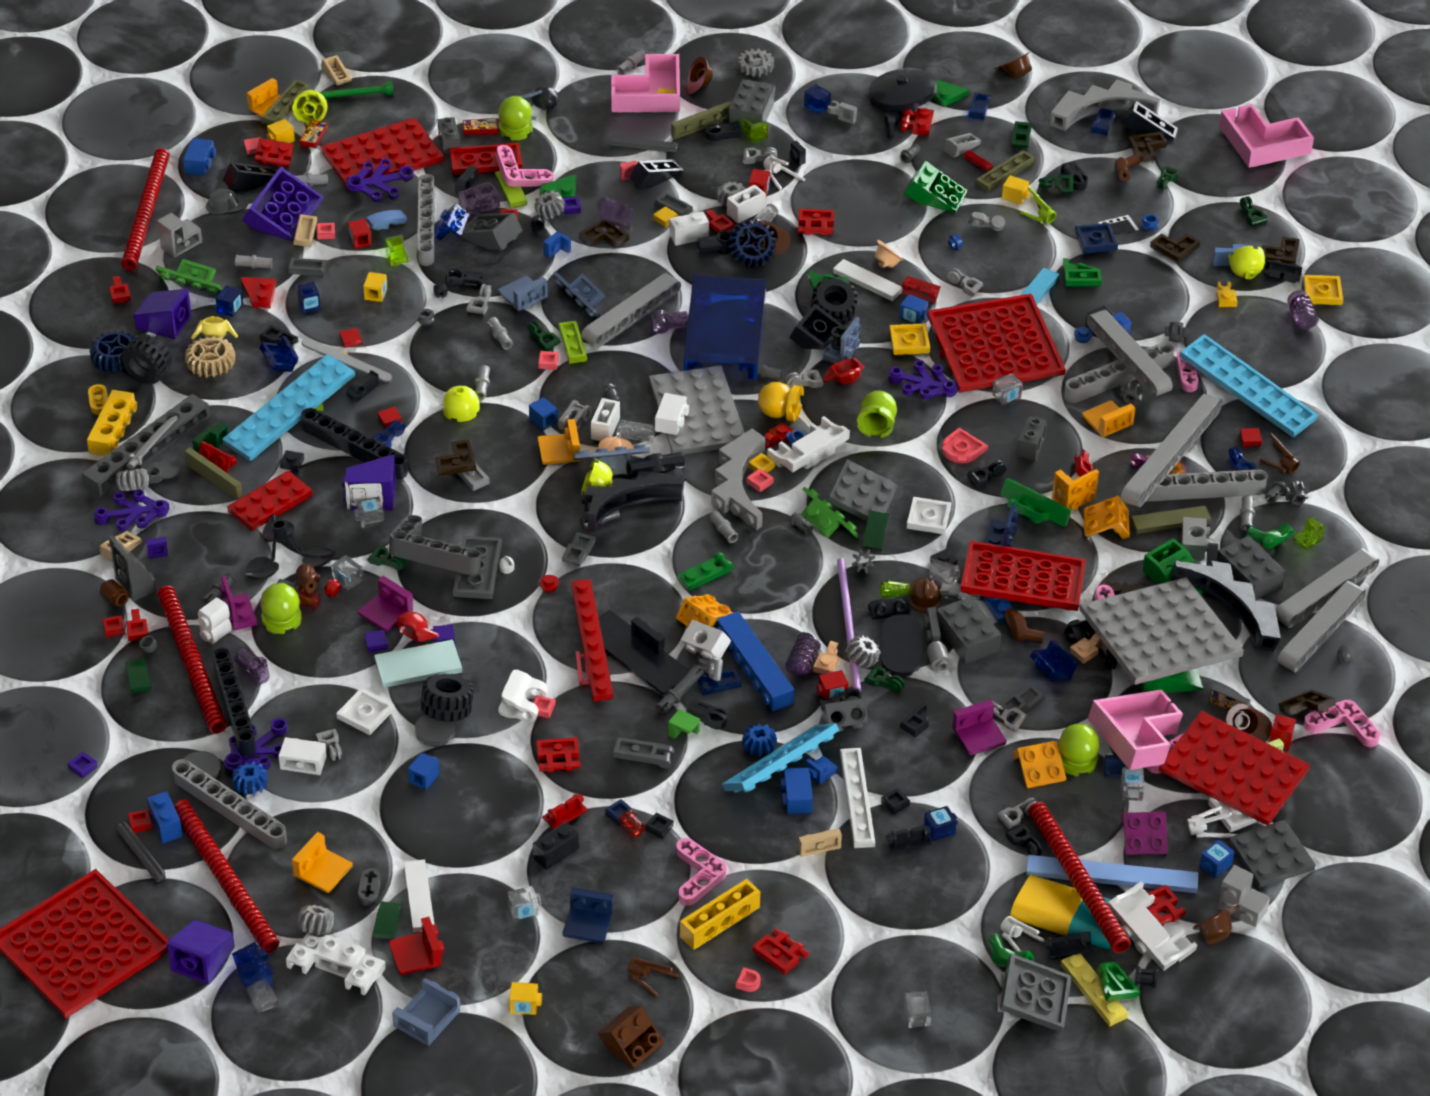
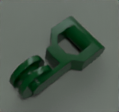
M1164 166L1157 180V188L1162 187L1165 190L1168 182L1178 180L1181 171Z
M1074 175L1043 177L1038 180V187L1051 188L1052 181H1055V188H1058L1061 193H1073ZM1061 180H1067L1066 188L1060 186Z
M1249 196L1240 199V206L1247 215L1246 220L1250 226L1268 222L1267 215L1263 210L1253 207L1252 199Z
M537 321L527 325L529 333L539 342V346L544 351L561 343L554 333L542 332V328Z
M378 546L367 558L370 564L377 566L386 565L396 570H402L407 564L406 559L392 557L388 553V548Z
M875 666L864 678L865 683L874 687L882 686L895 693H899L905 687V681L900 676L894 675L889 680V675L886 674L885 668Z

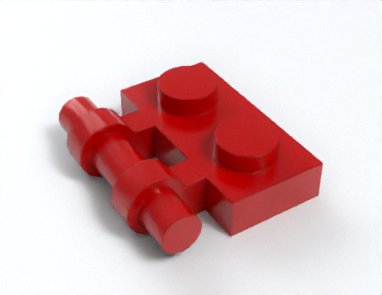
M917 108V112H913L912 109L903 110V118L900 121L901 131L905 132L907 129H910L912 134L929 136L934 110L927 108Z
M259 138L255 162H260L261 165H277L278 168L282 166L290 167L294 144Z
M799 209L798 225L802 226H798V233H805V235L821 234V236H826V234L833 235L834 210Z
M578 737L536 740L538 761H547V763H539V772L547 771L548 773H554V770H566L568 772L581 768L580 760L572 761L573 758H579ZM565 759L563 762H553V760Z
M1167 885L1148 893L1149 896L1153 894L1155 900L1147 909L1163 927L1164 924L1170 921H1178L1181 916L1186 915L1183 907L1178 909L1174 907L1178 904V898ZM1162 911L1167 912V914L1160 916L1158 913Z
M777 928L772 932V936L775 938L766 934L753 945L752 952L783 975H786L799 963V955L804 959L809 956V951L804 948L803 944L795 942L785 931L781 932Z

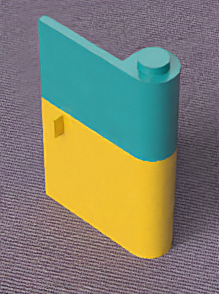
M1031 874L1029 875L1013 903L1010 916L1022 923L1063 936L1090 931L1092 945L1110 950L1109 942L1075 888ZM1103 897V898L1105 899V902H1106L1107 904L1109 903V901L1112 900V899H1108V898Z

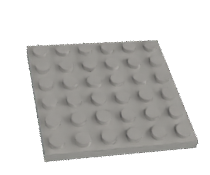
M1187 578L1080 604V612L1135 685L1243 656V648Z

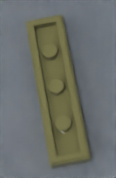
M294 80L261 117V122L270 125L283 120L292 110L294 100L298 94L305 90H310V84Z
M729 101L671 123V137L675 140L702 130L710 124H718L728 120L729 108L732 103Z
M1022 150L977 178L975 185L989 192L1004 183L1010 175L1015 176L1033 165L1036 158Z
M189 447L184 451L186 465L236 500L243 497L242 485L239 481Z
M1206 506L1135 515L1131 516V522L1136 534L1182 528L1183 517L1207 519V524H1211V517Z

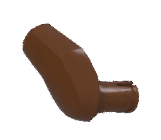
M1137 154L1127 158L1120 157L1115 161V173L1119 180H1130L1128 168L1140 164V158Z
M305 563L296 570V583L300 589L312 593L318 586L320 574L315 572L312 565Z
M1008 609L1004 612V620L1008 624L1014 639L1020 642L1030 640L1042 644L1044 631L1027 628L1023 615L1014 609Z

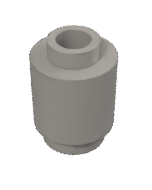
M934 641L928 645L927 655L932 668L936 671L946 670L951 665V659L946 646L940 641Z

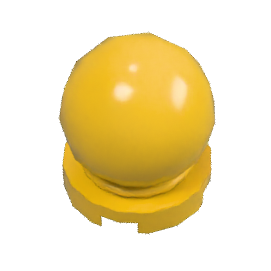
M771 382L763 386L759 392V408L770 418L786 416L787 421L795 423V420H798L801 414L802 404H799L800 395L804 396V388L800 385H793L790 389L787 384L782 382Z

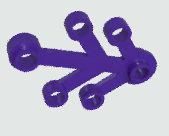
M384 158L380 161V165L372 176L365 178L367 174L373 172L374 167L373 163L365 162L358 175H352L348 178L346 186L352 192L362 191L371 196L373 202H380L382 193L379 190L369 188L368 185H373L387 192L391 199H397L399 197L398 188L391 187L384 182L401 179L408 182L413 179L414 170L410 166H403L398 173L382 175L384 171L390 169L391 165L390 160Z
M916 360L914 362V370L921 377L903 373L899 367H893L889 371L888 380L891 383L898 384L903 380L917 383L915 385L911 383L903 384L902 393L904 395H911L914 392L920 391V398L928 400L940 394L945 397H953L958 392L957 384L945 377L943 367L939 364L932 366L931 373L940 382L932 379L925 369V362L923 360Z
M138 489L132 493L133 500L142 502L147 506H140L126 499L123 492H116L113 494L114 503L121 504L126 508L107 511L105 508L100 507L95 510L93 515L94 521L98 525L107 524L110 518L127 516L116 521L117 529L119 531H126L135 520L138 528H146L148 523L155 517H165L170 506L167 501H154L144 495L143 490Z
M276 718L271 722V730L256 741L257 750L253 755L273 754L275 758L279 759L280 752L277 751L281 750L282 745L263 746L276 736L282 737L286 734L288 726L285 719ZM252 724L254 735L256 736L257 729L256 726ZM234 736L229 738L231 752L224 760V767L228 771L233 772V770H237L238 765L244 766L245 761L248 764L253 762L256 765L262 764L266 770L270 768L269 757L248 758L250 756H243L239 754L236 743H233L235 742Z

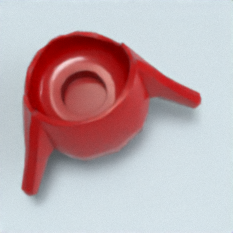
M855 358L839 361L830 366L823 378V382L836 380L841 385H851L860 378L861 371L865 366Z
M413 611L403 612L398 615L397 626H399V631L416 642H423L439 637L438 633L428 629V622L423 615Z

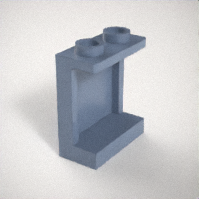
M424 978L422 980V989L404 1009L397 1007L392 1012L393 1026L429 1046L461 1011L460 998L456 993L440 987L438 983Z

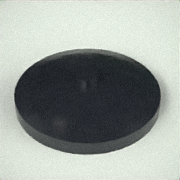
M901 68L880 75L871 83L869 88L870 99L874 105L885 110L902 111L917 108L929 102L936 95L937 81L933 74L923 69Z

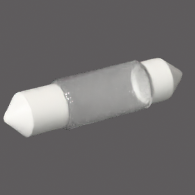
M772 201L754 220L771 222L781 210V203L779 201Z

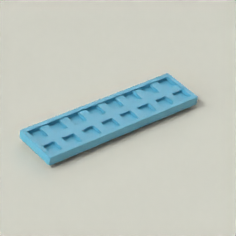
M1205 334L1180 352V358L1293 438L1317 420L1318 414Z
M329 354L325 355L222 439L223 444L248 461H252L301 421V413L304 409L317 408L355 377V371Z

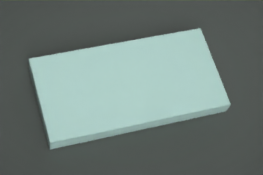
M453 640L374 655L383 688L427 680L428 677L436 674L462 673V666Z

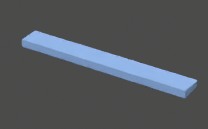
M1028 855L1026 876L1031 874L1043 878L1070 880L1057 858ZM1080 860L1094 883L1134 887L1142 881L1144 884L1143 888L1158 889L1167 885L1171 891L1197 893L1198 872Z

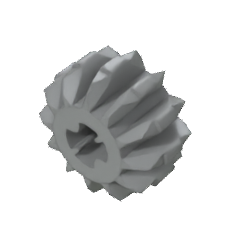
M728 181L727 184L722 183L717 190L718 203H721L722 207L727 206V198L745 190L746 187H743L742 183L737 184L736 181L733 183Z
M545 192L543 195L540 194V198L535 199L536 203L534 206L536 212L546 220L549 218L554 219L555 216H560V213L564 212L565 202L559 192Z
M146 469L125 470L116 474V485H118V489L121 491L144 489L149 486V475Z
M861 634L854 636L848 642L849 644L845 650L848 654L847 658L851 659L852 663H856L859 668L861 666L865 669L872 667L878 661L881 653L878 649L879 645L875 644L874 640H870L868 636L864 637Z
M315 904L313 906L305 905V907H301L298 913L297 927L310 935L324 936L330 933L333 928L334 913L328 908L316 906Z

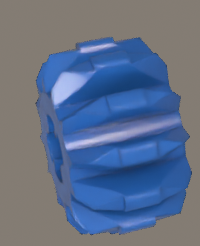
M760 723L757 726L751 724L749 728L745 729L742 737L745 752H750L751 756L755 754L759 757L762 754L767 756L770 752L774 751L777 743L774 728H769L768 724L765 726H761Z
M245 761L244 766L238 765L237 770H233L232 783L238 794L244 793L247 796L252 793L255 796L256 792L262 793L263 788L267 787L268 775L262 764L256 765L255 762L248 764Z

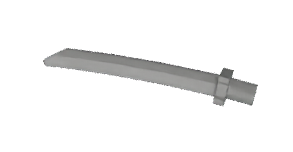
M177 416L168 419L135 455H129L130 461L127 464L129 469L132 470L137 464H142L141 459L170 426L178 420Z

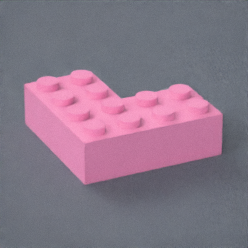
M645 54V75H612V112H680L679 54ZM658 88L675 89V94H658Z
M1250 104L1238 107L1235 123L1236 108L1221 111L1219 128L1248 168L1309 155L1312 152L1314 137L1299 117L1267 124L1254 105Z
M1162 690L1093 700L1088 721L1129 770L1165 763L1171 744L1164 736L1177 733L1183 713L1174 703H1171L1169 697Z

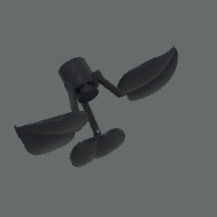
M273 514L263 530L264 540L273 542L272 556L270 559L268 557H257L251 560L246 566L245 575L253 579H265L274 575L279 569V564L274 562L276 542L285 543L288 541V538H290L301 556H303V564H310L314 568L326 565L336 556V552L323 546H312L306 552H303L292 535L295 531L294 525Z

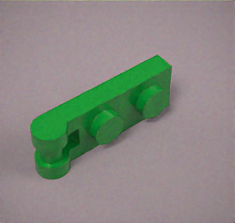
M719 552L714 558L677 574V580L689 592L731 572L734 565L729 560H726V556L722 552Z

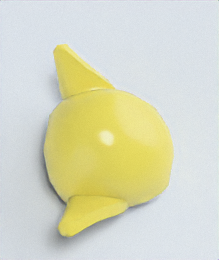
M211 316L203 321L200 320L191 339L194 340L200 333L204 338L206 336L208 338L215 336V338L222 337V339L226 336L227 331L235 338L238 335L227 319L223 320L219 317Z

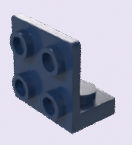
M1012 502L1006 522L991 520L984 543L1012 547V535H1016L1017 524L1014 522H1017L1019 510H1016V502Z
M572 887L570 891V910L562 932L563 937L605 943L614 913V894Z

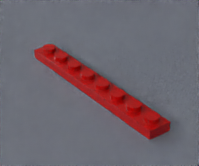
M591 579L571 581L593 702L614 699Z

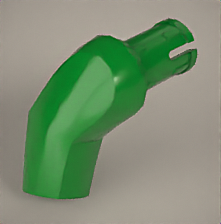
M1285 522L1276 530H1270L1266 533L1250 527L1248 531L1255 535L1247 533L1246 537L1250 536L1254 541L1261 543L1263 548L1271 549L1284 543L1295 531Z
M993 934L990 936L991 939L989 937L987 939L992 951L991 960L999 967L1007 968L1008 958L1011 953L1034 961V956L1030 951L1014 952L1004 948L1001 937L998 934Z

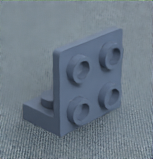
M525 276L499 288L498 293L517 311H520L548 297V281L544 277L533 281L528 276Z
M855 317L842 335L840 351L834 350L830 344L823 354V360L835 364L852 357L853 351L857 350L860 345L859 333L861 325H859V317Z

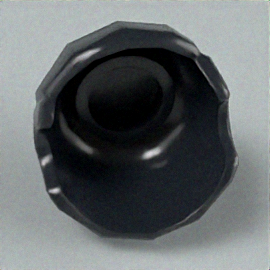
M539 86L536 88L535 91L542 90V93L532 96V103L542 110L549 106L553 109L559 102L558 93L549 86Z

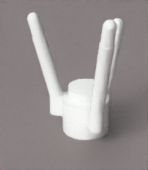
M771 155L763 163L765 171H770V178L779 190L782 187L772 173H778L780 170L805 181V178L782 166L781 164H789L784 160Z
M1221 806L1187 819L1190 835L1196 834V838H1229L1238 834L1204 832V830H1207L1206 823L1232 815L1229 812L1204 818L1221 810Z
M1012 916L1006 917L1001 923L1000 929L1004 932L1002 937L1009 942L1015 952L1021 950L1011 937L1017 938L1022 932L1042 943L1045 941L1042 937L1038 936V930L1016 920Z

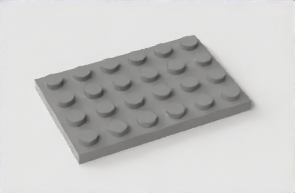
M721 365L649 376V383L658 409L664 393L687 397L689 412L687 416H684L683 428L679 429L677 435L666 433L672 453L681 452L684 455L717 450L745 433Z

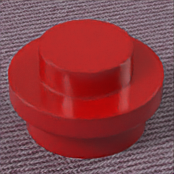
M545 575L541 577L539 584L544 592L552 593L557 590L559 579L554 575Z
M337 578L334 580L330 579L324 587L326 596L335 597L341 590L342 584L339 583Z

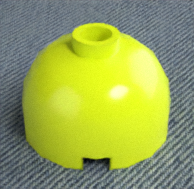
M305 90L298 94L292 106L296 119L306 123V125H309L311 120L321 122L328 108L325 97L315 90Z
M1253 246L1241 247L1233 251L1234 255L1228 256L1231 270L1236 276L1242 278H1255L1265 266V255L1261 247H1258V249H1254Z
M467 386L452 387L443 397L442 411L444 416L450 420L454 418L457 419V422L469 421L475 418L480 410L477 394Z
M597 459L593 460L590 465L593 469L589 473L587 472L581 495L583 492H586L588 485L602 487L612 485L613 473L606 463Z

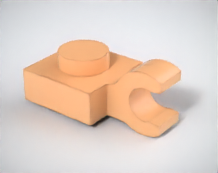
M1095 633L1090 640L1083 638L1072 645L1070 653L1084 664L1098 655V648L1102 647L1104 643Z
M830 641L827 652L819 653L813 666V672L820 674L835 672L839 664V657H836L838 649H836L838 646L837 642Z

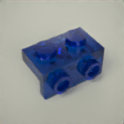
M456 203L448 210L445 209L440 215L441 221L436 226L437 232L435 237L441 241L450 232L460 237L469 213Z
M281 336L278 344L261 343L259 349L273 371L293 372L295 365L298 363V355L286 336Z
M1051 640L1046 649L1033 650L1029 656L1036 666L1047 673L1048 677L1053 681L1070 680L1078 666V662L1055 640Z
M253 942L232 953L241 982L245 988L266 978L270 985L274 983L272 978L274 970L271 964L266 961L269 959V956L264 947L260 949L257 943Z

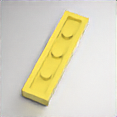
M1081 954L1072 955L1061 960L1060 966L1072 976L1071 980L1109 1027L1128 1018L1127 1010L1118 1000L1106 1001L1099 976Z

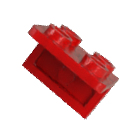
M430 917L421 918L422 932L390 940L389 947L400 975L442 965L441 954L445 953L442 940L438 941V929L436 924L432 925Z

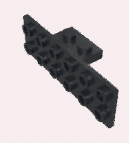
M611 610L598 617L605 651L660 694L665 695L669 689H673L690 671L665 652V637L650 627L647 622L635 617L631 620V625H629Z

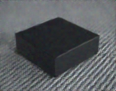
M898 788L881 797V803L892 814H896L910 806V800Z
M656 812L645 825V831L663 839L674 826V821Z

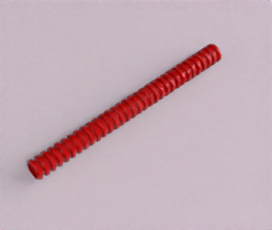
M164 148L155 150L121 261L122 267L126 270L132 271L136 269L170 157V153Z
M163 586L158 590L157 595L204 714L205 721L211 733H221L226 729L227 723L223 717L222 710L211 686L175 589L172 586Z
M178 801L174 804V808L180 819L181 826L232 902V905L241 916V919L246 924L259 947L264 953L275 951L279 947L280 941L247 893V890L221 853V850L215 844V841L189 801Z
M1041 801L1033 803L1028 811L1063 867L1066 875L1071 880L1074 888L1079 893L1085 906H1087L1101 932L1114 952L1122 953L1126 951L1131 944L1129 938L1077 854H1075V851L1054 820L1046 804Z

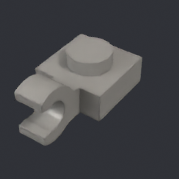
M832 101L831 106L828 105L827 112L838 115V120L850 124L856 122L857 107L843 102L839 104L837 101Z

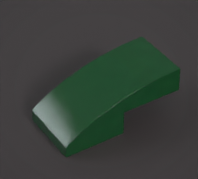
M1015 121L1011 146L1029 147L1032 123Z
M223 422L212 426L192 440L193 450L199 453L201 441L219 448L223 444L222 439L228 435L227 423Z
M870 511L862 547L882 551L890 514Z
M145 659L125 662L131 693L151 690Z
M381 901L375 920L373 937L395 939L398 931V921L402 913V903Z

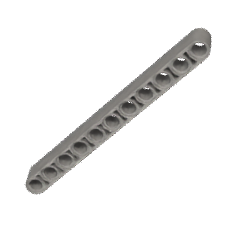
M1203 394L1126 484L1121 493V502L1141 507L1219 414L1223 403L1221 398Z

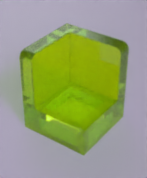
M745 118L743 119V134L752 143L768 139V123L762 121L752 124Z
M402 235L385 238L386 256L391 266L408 262V255L404 249Z
M1310 516L1306 519L1304 530L1294 535L1293 540L1307 550L1323 541L1325 526L1313 516Z

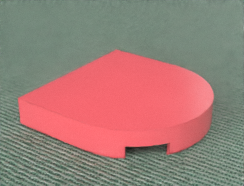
M961 428L947 436L942 445L943 455L948 460L960 464L970 463L988 450V445Z

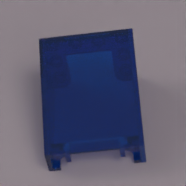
M693 274L684 351V371L694 369V366L697 364L698 368H702L703 361L739 364V371H743V368L748 370V379H757L766 316V279Z

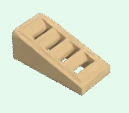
M337 55L322 59L321 68L336 86L352 81Z
M129 531L115 537L129 551L142 542L141 538ZM108 540L99 546L101 556L112 562Z

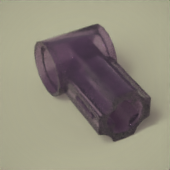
M655 310L650 316L653 329L658 334L666 333L672 328L688 327L687 311L666 313L664 310Z
M241 648L237 651L234 660L251 675L252 681L256 684L266 683L270 678L267 660L263 657H257L249 649Z

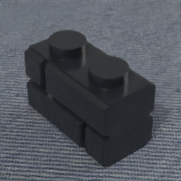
M567 822L562 823L558 828L553 829L533 842L534 860L544 869H549L579 849V833Z

